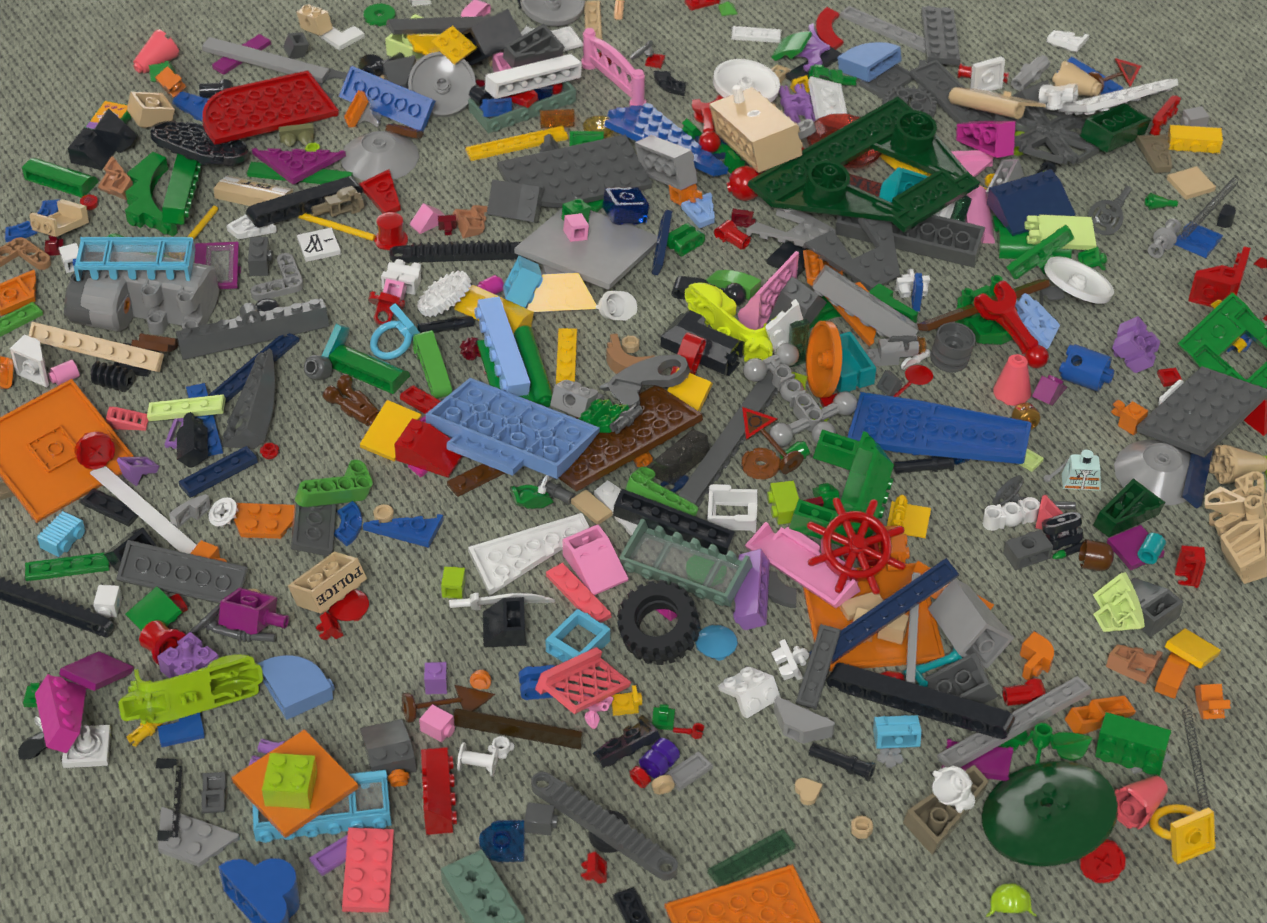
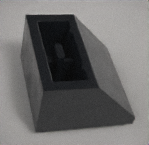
M524 597L502 598L483 612V647L526 646Z

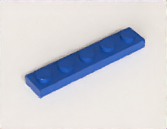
M205 383L186 387L188 398L208 396ZM195 416V419H202L203 425L207 427L208 456L222 454L223 450L214 416Z

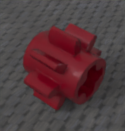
M467 337L466 341L462 340L460 354L465 359L476 360V357H481L477 346V338Z

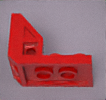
M1244 246L1242 253L1238 252L1235 263L1238 264H1234L1233 268L1219 265L1197 270L1188 301L1212 307L1210 304L1217 300L1223 301L1232 292L1237 296L1251 248Z

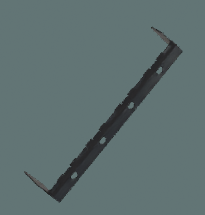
M156 759V769L173 768L175 765L177 778L175 777L176 795L174 793L175 811L173 808L172 831L158 830L157 841H168L169 837H178L182 766H177V759Z

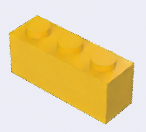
M1169 126V150L1220 153L1223 143L1221 128Z

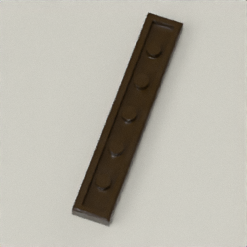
M458 708L454 712V726L579 750L582 749V731Z

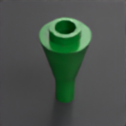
M1149 193L1145 198V206L1149 210L1167 206L1177 207L1178 201Z

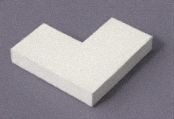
M353 26L343 32L333 27L332 30L319 37L336 49L341 50L365 36L364 32Z

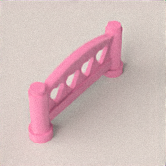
M586 28L583 32L582 67L588 70L597 68L632 98L630 106L645 104L644 72L640 69L635 70L619 51L607 42L596 38L594 29ZM597 49H599V50L601 51V53H602V56H601V57H599V54H598ZM607 58L611 59L612 64L610 66ZM617 66L621 68L620 74L618 72ZM626 73L629 74L631 77L630 83L628 81Z

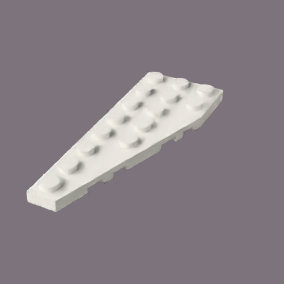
M1165 79L1077 100L1074 103H1065L1063 108L1058 109V112H1065L1066 115L1074 113L1075 115L1084 113L1089 115L1094 114L1096 110L1106 111L1109 110V107L1141 100V97L1172 90V87L1178 86V80Z

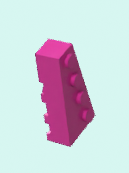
M972 121L957 124L956 141L996 158L1014 155L1015 121Z
M48 674L35 693L47 748L67 754L80 734L86 687L67 681L62 677H54Z

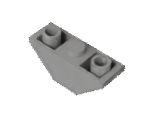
M776 696L774 713L784 736L802 744L833 736L834 721Z

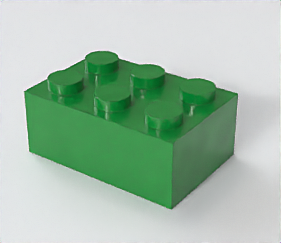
M1106 712L1099 733L1095 757L1100 758L1104 762H1113L1125 768L1137 767L1146 774L1160 776L1172 730Z

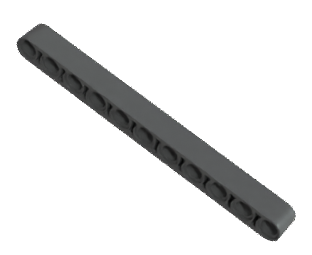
M767 370L765 378L758 381L679 492L678 495L695 504L697 507L702 504L705 499L703 497L709 493V486L720 478L722 470L727 468L731 462V457L736 455L740 449V444H743L746 440L742 407L764 414L765 408L769 407L774 400L772 399L774 395L779 393L778 388L772 384L773 374L770 370Z

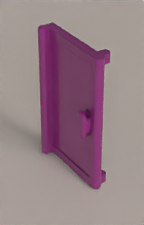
M947 739L946 749L952 747L953 745L959 742L952 741V739ZM996 747L960 768L966 771L975 765L987 779L1007 781L1009 779L1014 749L1013 747Z

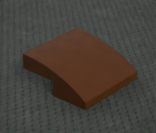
M141 333L139 340H132L131 346L163 352H172L179 347L176 338Z

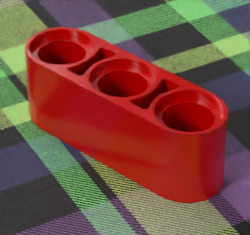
M687 332L683 337L677 355L686 358L690 373L695 375L706 346V339ZM673 366L670 375L676 373L677 369H680V367Z

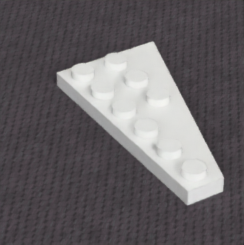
M580 513L468 547V550L490 596L563 549L562 539L588 529L589 525L583 514Z

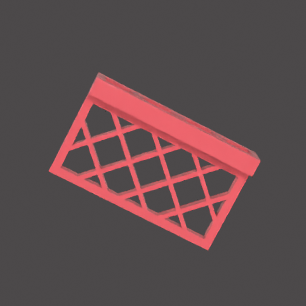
M595 647L542 672L535 690L540 694L548 692L573 714H576L630 687L631 682L600 658L602 651ZM599 666V667H601L604 671L596 670V667ZM582 675H592V678L583 677ZM596 677L606 678V681L598 680ZM611 680H616L620 684L611 682ZM568 681L578 682V685L568 683ZM583 683L593 685V688L583 686ZM597 686L607 688V690L597 689ZM556 687H557V688H562V689H564V692H563V691H558V690L555 689V688H556ZM569 690L579 692V695L569 693ZM583 693L592 694L594 697L584 696ZM570 700L579 701L580 704L575 705Z

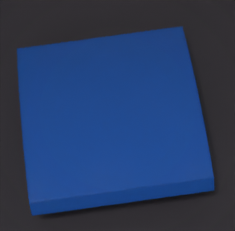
M1199 225L1189 236L1182 232V237L1180 234L1174 245L1207 258L1221 241L1223 235Z

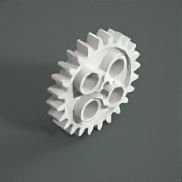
M458 270L455 273L454 271L451 272L450 275L446 274L444 278L440 277L437 282L434 281L431 286H428V290L423 291L424 295L420 296V300L417 301V307L422 315L431 317L432 315L436 316L438 313L442 314L445 309L448 311L450 306H455V303L460 302V298L465 296V292H468V288L471 286L469 276L466 272Z

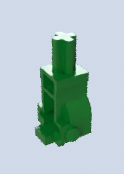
M819 64L810 66L808 79L811 76L839 83L841 86H856L857 77L843 76L842 70L824 68V65Z

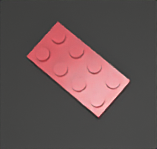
M348 828L342 912H389L394 829Z

